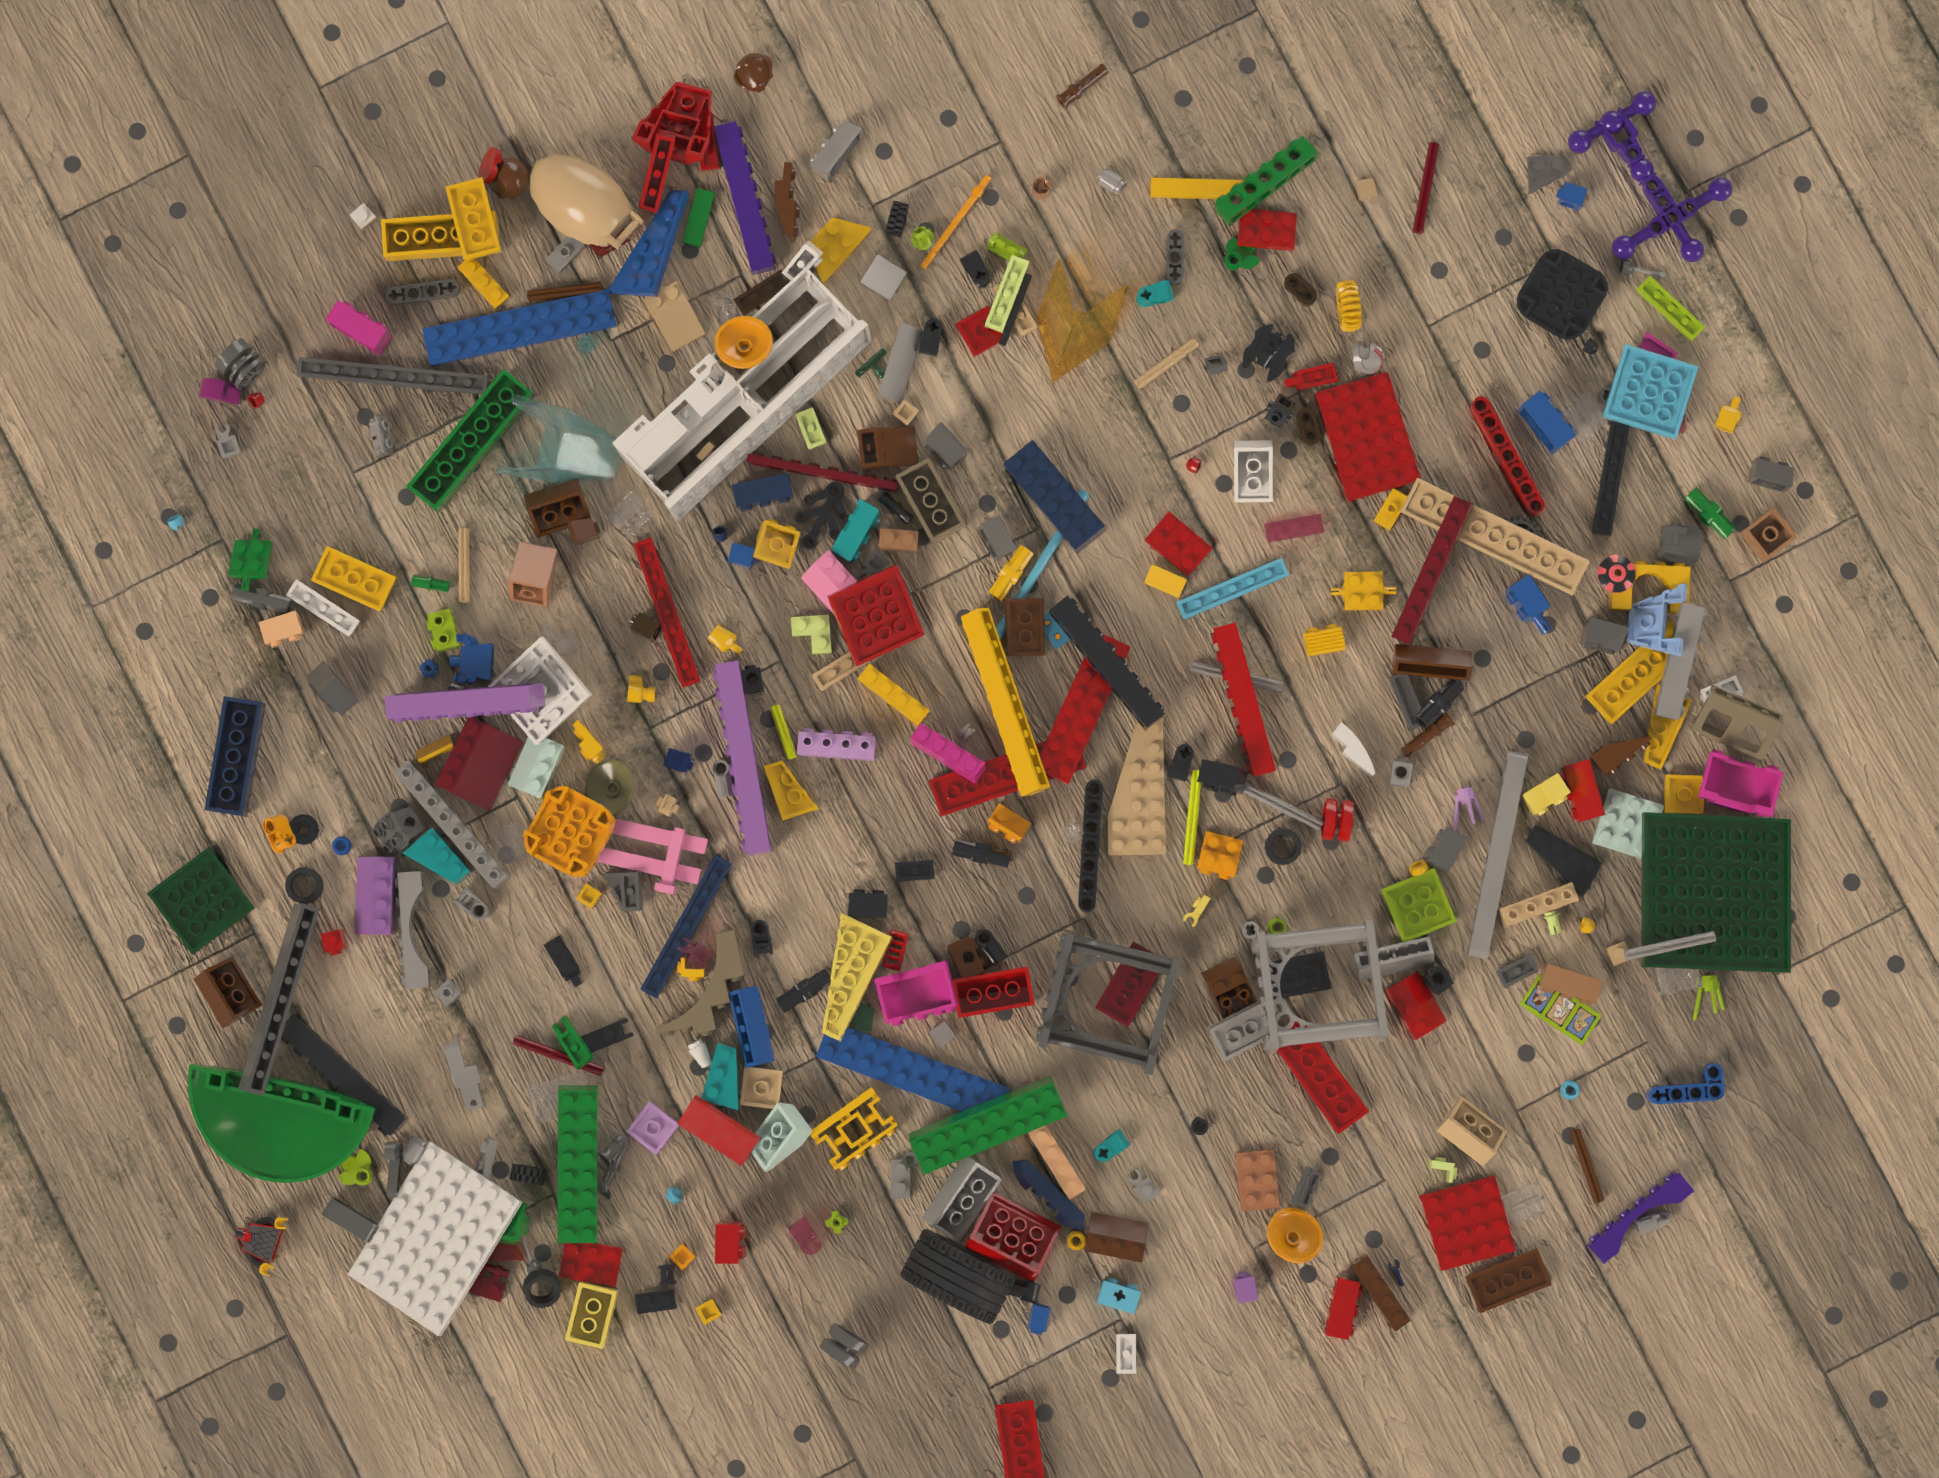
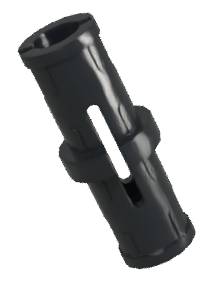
M886 491L879 497L878 501L890 510L889 513L898 517L905 525H908L914 518L902 506L900 501L894 500Z

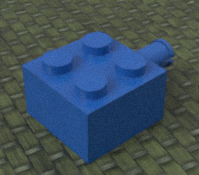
M1530 575L1524 577L1505 591L1507 594L1505 595L1506 600L1510 605L1513 604L1517 609L1516 615L1521 621L1524 620L1525 623L1530 620L1531 622L1534 621L1542 635L1553 629L1543 616L1544 611L1551 606Z

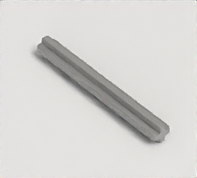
M1195 661L1191 663V672L1222 679L1220 670H1223V668ZM1250 674L1253 686L1279 692L1283 690V681Z
M1247 782L1245 783V794L1316 830L1321 829L1323 825L1322 820Z
M1713 931L1628 949L1624 951L1626 960L1715 942L1716 936Z

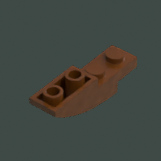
M784 162L783 181L775 180V201L783 230L789 241L794 242V236L798 237V225H795L796 218L800 216V206H797L796 200H790V198H794V187H791V181L795 180L796 169L793 168L791 162Z

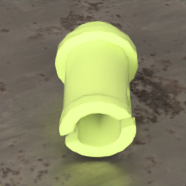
M1556 910L1546 912L1544 917L1547 920L1550 935H1555L1554 926L1557 934L1562 933L1558 919L1559 913Z

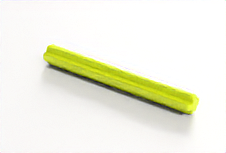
M1193 770L1191 774L1183 859L1185 865L1194 864L1201 783L1197 782L1200 770Z

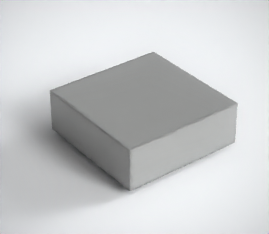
M945 1021L929 1032L940 1048L955 1037V1034Z

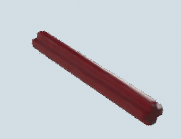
M1430 142L1428 146L1413 226V233L1422 234L1424 230L1439 150V143Z
M515 1035L513 1039V1045L575 1067L566 1052L519 1035ZM591 1061L582 1068V1070L598 1076H602L605 1069L604 1066Z

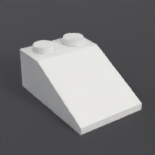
M1272 440L1234 441V502H1273Z

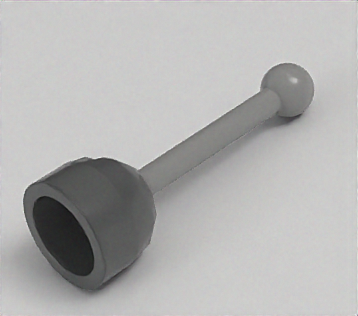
M1622 259L1619 268V274L1630 275L1637 271L1657 275L1659 278L1666 276L1664 271L1657 272L1637 268L1632 261Z
M521 1235L529 1258L526 1266L528 1274L534 1270L543 1269L541 1263L533 1259L525 1235Z

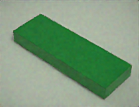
M696 188L682 239L683 244L701 248L715 192Z

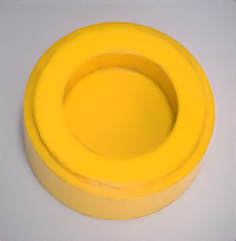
M1419 860L1410 865L1409 872L1414 877L1425 873L1429 866L1425 860Z

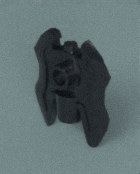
M1273 324L1264 325L1255 330L1253 342L1245 348L1242 364L1243 368L1246 369L1258 357L1256 364L1266 369L1271 362L1267 377L1268 382L1281 375L1285 370V362L1288 356L1295 352L1292 335L1287 334L1286 339L1283 340L1281 333H1271V330L1274 328Z

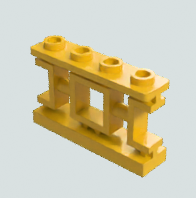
M873 1087L812 1129L810 1136L818 1145L826 1140L835 1152L836 1156L829 1160L835 1170L839 1168L842 1171L850 1165L848 1162L850 1159L855 1157L857 1160L866 1153L864 1149L869 1146L874 1148L881 1143L880 1138L885 1134L889 1137L898 1131L896 1127L899 1124L894 1117L890 1116L884 1121L873 1106L881 1100ZM870 1097L873 1098V1101L867 1104L873 1112L863 1119L859 1111L853 1115L850 1114L852 1110ZM857 1117L868 1133L852 1143L842 1127ZM876 1119L879 1120L882 1126L890 1122V1127L869 1141L868 1137L873 1134V1131L868 1126ZM841 1120L842 1123L836 1126L841 1136L834 1141L827 1134L821 1138L818 1136L835 1122ZM845 1141L851 1149L857 1145L860 1147L844 1160L837 1163L836 1160L842 1156L837 1147Z

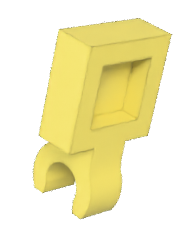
M1203 895L1202 898L1198 896L1192 905L1195 907L1194 911L1187 913L1183 917V921L1185 922L1188 917H1192L1194 922L1191 926L1194 927L1211 898Z

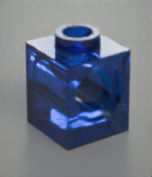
M672 748L668 749L664 762L665 768L686 774L688 770H692L694 759H692L691 754Z

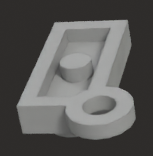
M914 1152L905 1153L903 1159H891V1198H910V1167L915 1166L918 1161ZM908 1156H913L914 1161L912 1163L907 1162L906 1158Z

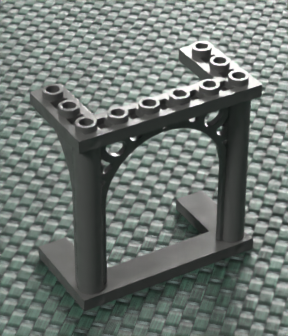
M1066 930V934L1062 933L1059 946L1062 947L1061 952L1057 951L1055 963H1058L1057 970L1052 971L1050 982H1053L1052 990H1047L1045 1000L1049 1001L1048 1006L1043 1008L1040 1018L1044 1020L1043 1026H1038L1036 1041L1039 1042L1038 1047L1046 1048L1047 1044L1059 1045L1143 1067L1145 1074L1153 1075L1157 1059L1156 1051L1173 983L1177 979L1181 963L1179 957L1171 956V958L1077 935L1074 934V931ZM1083 952L1088 953L1087 956L1092 955V959L1086 960ZM1077 953L1082 959L1080 966H1075L1071 962V954ZM1111 961L1166 975L1148 1050L1092 1036L1083 1031L1074 1022L1068 1008V991L1074 977L1083 968L1096 962ZM1066 963H1068V965L1071 968H1073V973L1071 975H1068L1066 973V971L1068 972V967ZM1065 986L1067 990L1063 992L1061 987ZM1063 1004V1011H1058L1054 1014V1011L1059 1009L1057 1005ZM1060 1015L1067 1016L1068 1020L1063 1026H1056L1054 1024L1056 1017ZM1069 1025H1072L1074 1027V1032H1071L1069 1029L1068 1032L1064 1030L1067 1029Z

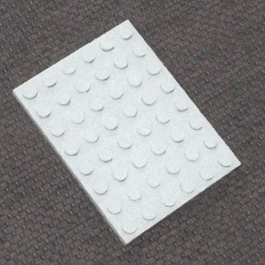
M429 1141L425 1147L427 1149L418 1164L413 1166L397 1192V1198L393 1199L380 1220L379 1228L370 1243H366L348 1275L441 1337L523 1202Z

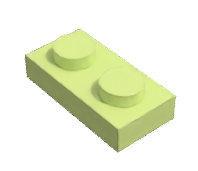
M813 407L795 414L809 450L827 444Z

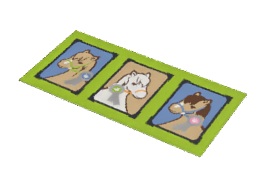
M1538 974L1519 1005L1583 1046L1602 1015L1589 1006L1579 1003V1000L1575 997L1569 1000L1560 997L1561 993L1554 991L1553 994L1542 991L1543 987L1538 986L1541 976Z

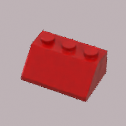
M1590 759L1561 767L1560 777L1571 792L1566 796L1568 797L1567 801H1570L1572 805L1570 809L1572 819L1579 823L1605 815Z
M1419 971L1385 989L1413 1040L1421 1038L1447 1021Z

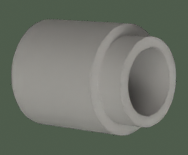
M1109 168L1106 171L1102 169L1097 176L1098 184L1112 194L1118 195L1126 184L1123 177Z
M415 1135L413 1139L409 1140L401 1153L404 1157L402 1160L410 1165H413V1163L418 1164L427 1149L425 1147L428 1142Z

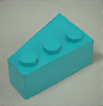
M860 498L856 503L858 505L853 514H850L847 524L841 530L831 548V553L850 564L853 560H858L862 553L860 551L861 546L868 543L871 538L870 531L872 528L876 529L881 521L879 509Z
M434 828L428 830L403 852L406 856L457 885L472 873L469 867Z
M717 1043L701 1097L703 1100L739 1110L737 1048Z

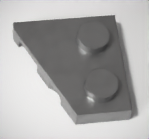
M1528 156V194H1532L1534 191L1567 175L1566 156Z

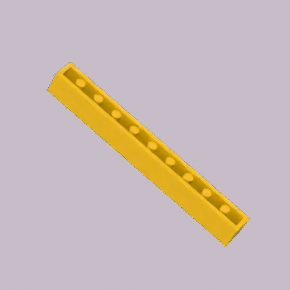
M977 608L961 616L962 625L966 631L969 646L975 658V664L980 672L981 681L984 684L987 699L993 711V717L997 722L999 734L1003 740L1012 772L1015 775L1018 790L1021 796L1034 795L1050 788L990 609Z

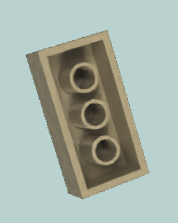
M929 458L895 476L898 485L932 545L966 527L963 518Z

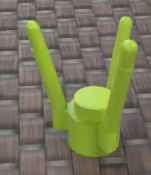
M1717 975L1702 976V981L1698 982L1693 1015L1694 1021L1697 1020L1703 988L1704 992H1711L1713 1012L1717 1013L1715 991L1717 992L1721 1009L1725 1010Z

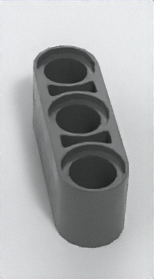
M334 1197L330 1199L322 1213L327 1219L370 1243L379 1228L376 1222Z

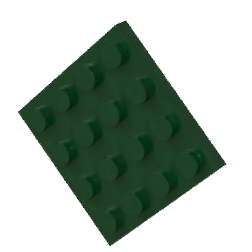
M211 847L205 849L147 893L192 955L196 954L256 909Z

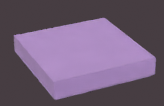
M649 1101L627 1129L626 1133L657 1155L679 1125L677 1121Z

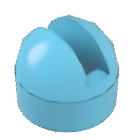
M180 514L174 515L167 520L168 525L173 530H178V526L181 528L184 526V520Z

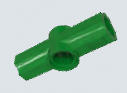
M1697 487L1684 498L1698 513L1699 519L1707 526H1711L1724 540L1737 528L1723 514V510L1714 501H1710Z

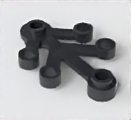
M832 482L827 485L825 491L814 495L808 494L804 497V504L808 507L813 506L816 501L826 499L823 506L805 512L799 511L795 515V520L800 524L804 523L806 519L818 516L810 533L802 538L801 542L804 549L813 550L817 546L816 537L825 519L830 530V538L832 540L838 538V536L832 537L831 535L833 531H837L840 534V530L837 529L831 512L833 503H835L839 513V522H848L849 514L845 511L841 500L844 496V488L840 483ZM837 489L838 494L832 495L831 491ZM808 497L813 499L811 504L806 503ZM800 514L804 515L802 521L797 519V516ZM846 514L847 519L841 520L840 515ZM812 540L813 544L811 546H807L806 541Z

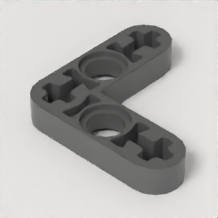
M399 1141L386 1142L384 1159L390 1160L387 1181V1197L397 1198L400 1185L403 1142Z

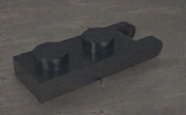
M625 1018L585 1034L581 1038L590 1052L593 1053L634 1036V1034L630 1032L625 1035L621 1025L628 1022V1019Z

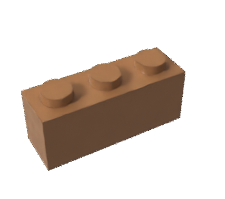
M1547 963L1544 964L1538 986L1543 987L1542 991L1553 994L1556 991L1561 993L1560 997L1569 1000L1575 997L1579 999V1003L1590 1006L1591 1003H1597L1603 981Z

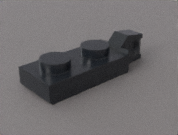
M561 935L544 944L543 946L565 981L571 980L574 987L583 984L578 977V974L581 973L580 967Z

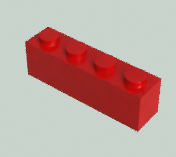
M656 132L638 204L639 209L658 212L675 143V136Z

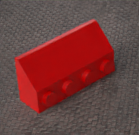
M1028 966L952 980L958 1006H956L958 1018L1035 1005Z

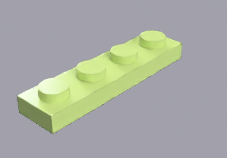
M1011 255L985 327L1003 333L1030 261Z

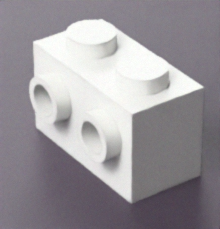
M808 241L782 273L792 280L804 267L809 270L812 266L816 268L823 260L820 257L823 252L812 242Z

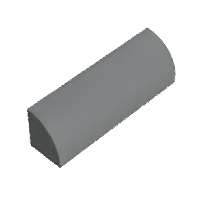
M902 322L900 323L878 394L879 398L901 404L923 334L920 329Z
M1429 937L1377 948L1381 976L1434 964V950ZM1368 952L1355 953L1354 959L1359 981L1371 979Z

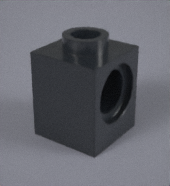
M756 665L745 666V670H741L745 694L764 692L760 667L756 668ZM749 675H757L758 680L755 684L747 682Z
M1431 965L1424 971L1426 974L1423 976V979L1436 995H1440L1454 984L1440 965L1436 967ZM1435 973H1439L1442 977V981L1439 984H1435L1432 980V976Z

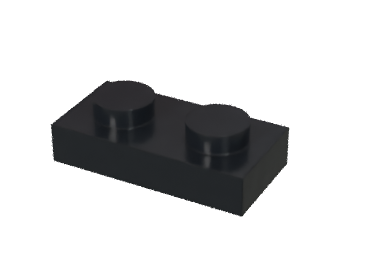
M933 860L895 862L896 882L934 879Z
M674 1289L635 1295L637 1314L677 1309Z

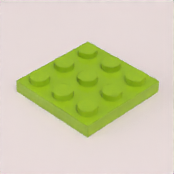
M1435 868L1426 871L1422 875L1413 876L1381 889L1402 943L1457 922Z

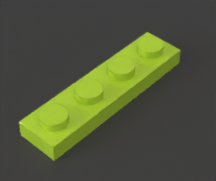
M1650 275L1636 289L1647 302L1690 342L1705 328L1701 322Z

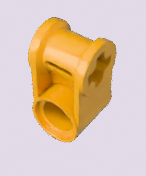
M276 815L263 821V830L274 852L282 853L286 848H291L296 844V838L285 815Z

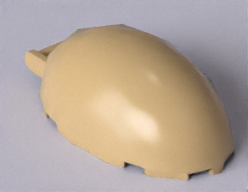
M552 154L535 162L528 180L531 197L541 214L564 235L581 241L583 244L600 245L601 247L611 244L619 250L627 237L639 225L644 223L643 219L633 212L632 206L621 186L606 171L582 158ZM630 220H633V221L623 230V232L615 239L614 237L625 227V225H626Z

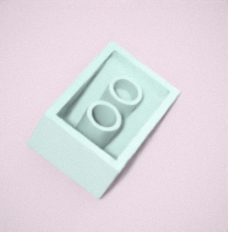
M778 1102L755 1133L760 1136V1139L751 1152L764 1171L768 1172L802 1146L811 1134L812 1129L794 1105Z

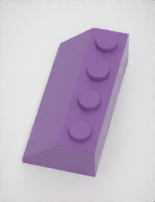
M357 857L355 934L394 935L396 858Z

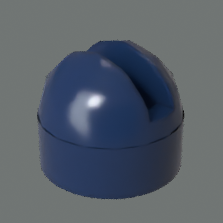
M717 526L712 530L716 541L724 542L727 540L728 531L725 526Z

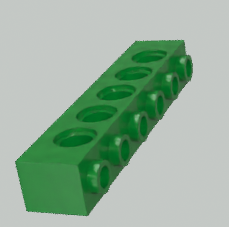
M1304 136L1294 139L1288 145V148L1284 151H1278L1271 161H1265L1255 173H1249L1245 180L1240 184H1235L1229 193L1219 196L1215 201L1216 213L1230 227L1316 161L1318 152ZM1290 156H1297L1298 159L1293 160ZM1282 167L1284 170L1278 171L1275 168ZM1267 178L1269 181L1263 182L1260 179ZM1253 189L1255 192L1248 193L1246 192V190ZM1238 200L1240 203L1233 204L1231 201Z

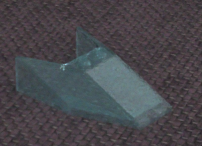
M518 395L514 396L512 404L545 425V432L535 466L511 468L499 464L495 471L496 474L552 483L567 482L576 478L579 481L614 479L620 455L613 445V442L617 439L615 436L572 409Z

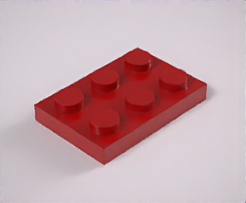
M1260 209L1250 210L1239 219L1237 246L1294 251L1297 213Z
M1169 511L1144 540V542L1187 577L1191 575L1213 548Z
M564 1243L559 1277L616 1287L623 1248L597 1243Z

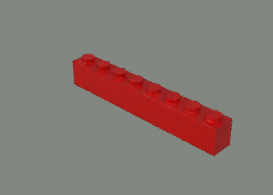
M1236 622L1213 628V632L1210 635L1213 644L1217 643L1219 650L1215 653L1218 663L1222 662L1223 670L1220 671L1223 681L1227 680L1229 687L1225 690L1228 700L1232 699L1233 707H1230L1233 718L1237 717L1239 725H1236L1238 737L1242 736L1244 742L1241 744L1243 755L1248 757L1249 762L1246 763L1248 774L1252 773L1253 777L1274 772L1276 771Z

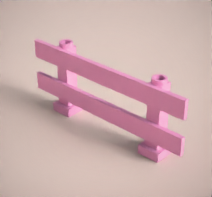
M615 819L616 822L612 834L669 846L666 861L604 848L596 862L662 876L661 882L655 884L654 890L676 895L677 887L673 886L675 879L698 884L701 869L680 865V855L682 849L705 854L708 839L687 835L685 830L674 827L673 831Z

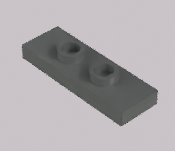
M1395 674L1388 677L1409 731L1421 727L1417 724L1414 717L1422 707L1409 675Z

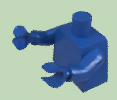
M467 633L457 634V643L463 642L465 646L461 647V655H450L449 665L460 667V674L462 675L459 676L455 672L453 681L469 685L474 684L476 679L492 682L494 645L492 643L478 645L476 637L467 635Z

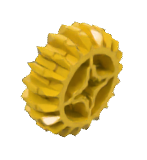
M1343 280V282H1338L1336 286L1338 320L1344 332H1353L1354 330H1359L1362 323L1360 296L1357 283L1354 280Z

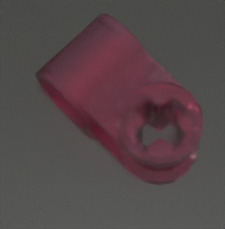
M805 1217L788 1227L791 1235L806 1254L812 1255L820 1250V1240ZM808 1241L816 1243L814 1251L813 1249H807Z

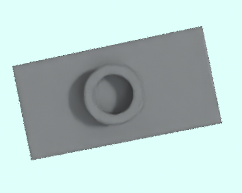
M567 236L545 261L560 274L584 249L585 245L581 241Z

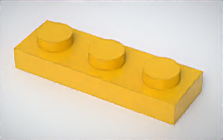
M476 259L463 261L457 267L495 310L510 298Z

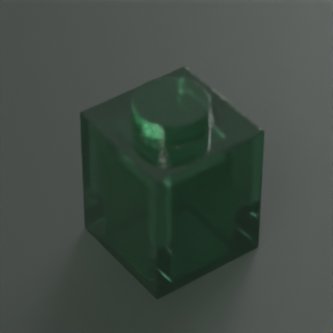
M860 1003L854 1014L852 1029L872 1032L875 1009L871 1008V1004Z

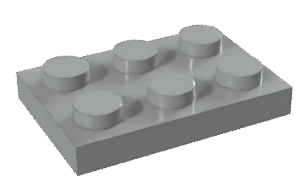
M1259 1001L1207 1027L1224 1062L1263 1042L1262 1039H1264L1268 1029L1267 1026L1264 1027L1263 1015H1266Z

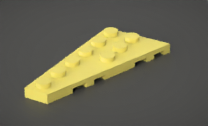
M843 913L840 915V926L833 959L827 1009L825 1010L822 1029L823 1034L840 1042L893 939L891 936Z

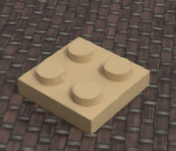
M744 1067L740 1105L773 1109L778 1102L780 1103L783 1071Z

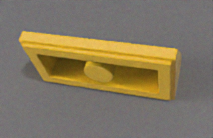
M1152 564L1144 583L1179 599L1187 579Z
M447 735L417 750L418 762L424 764L452 750L455 745L452 737Z

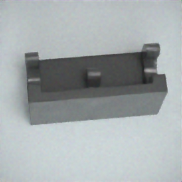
M1000 516L982 523L977 528L995 562L1016 550Z

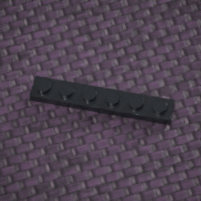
M1610 421L1591 531L1592 534L1609 537L1612 534L1630 427L1616 421Z

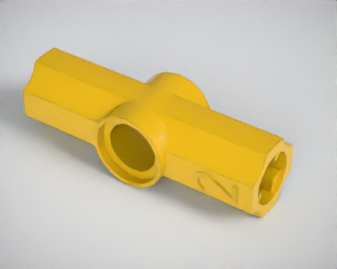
M1020 545L1010 561H1007L1003 566L999 577L988 593L996 599L1003 601L1011 587L1022 576L1024 568L1034 553Z

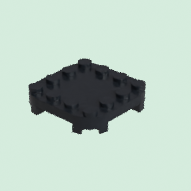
M1552 249L1545 252L1537 261L1518 293L1516 306L1519 312L1528 320L1559 338L1572 340L1581 336L1607 295L1608 283L1600 271L1566 251Z

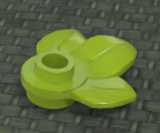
M360 1149L356 1157L349 1156L341 1163L344 1172L338 1176V1179L345 1185L357 1183L364 1186L369 1184L373 1178V1173L370 1169L372 1161L369 1154L365 1150ZM362 1172H365L367 1175L364 1180L360 1178Z

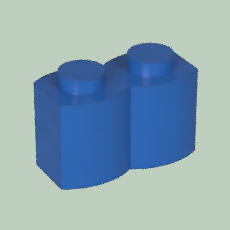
M1032 1303L1027 1325L1031 1333L1042 1335V1332H1047L1051 1307Z

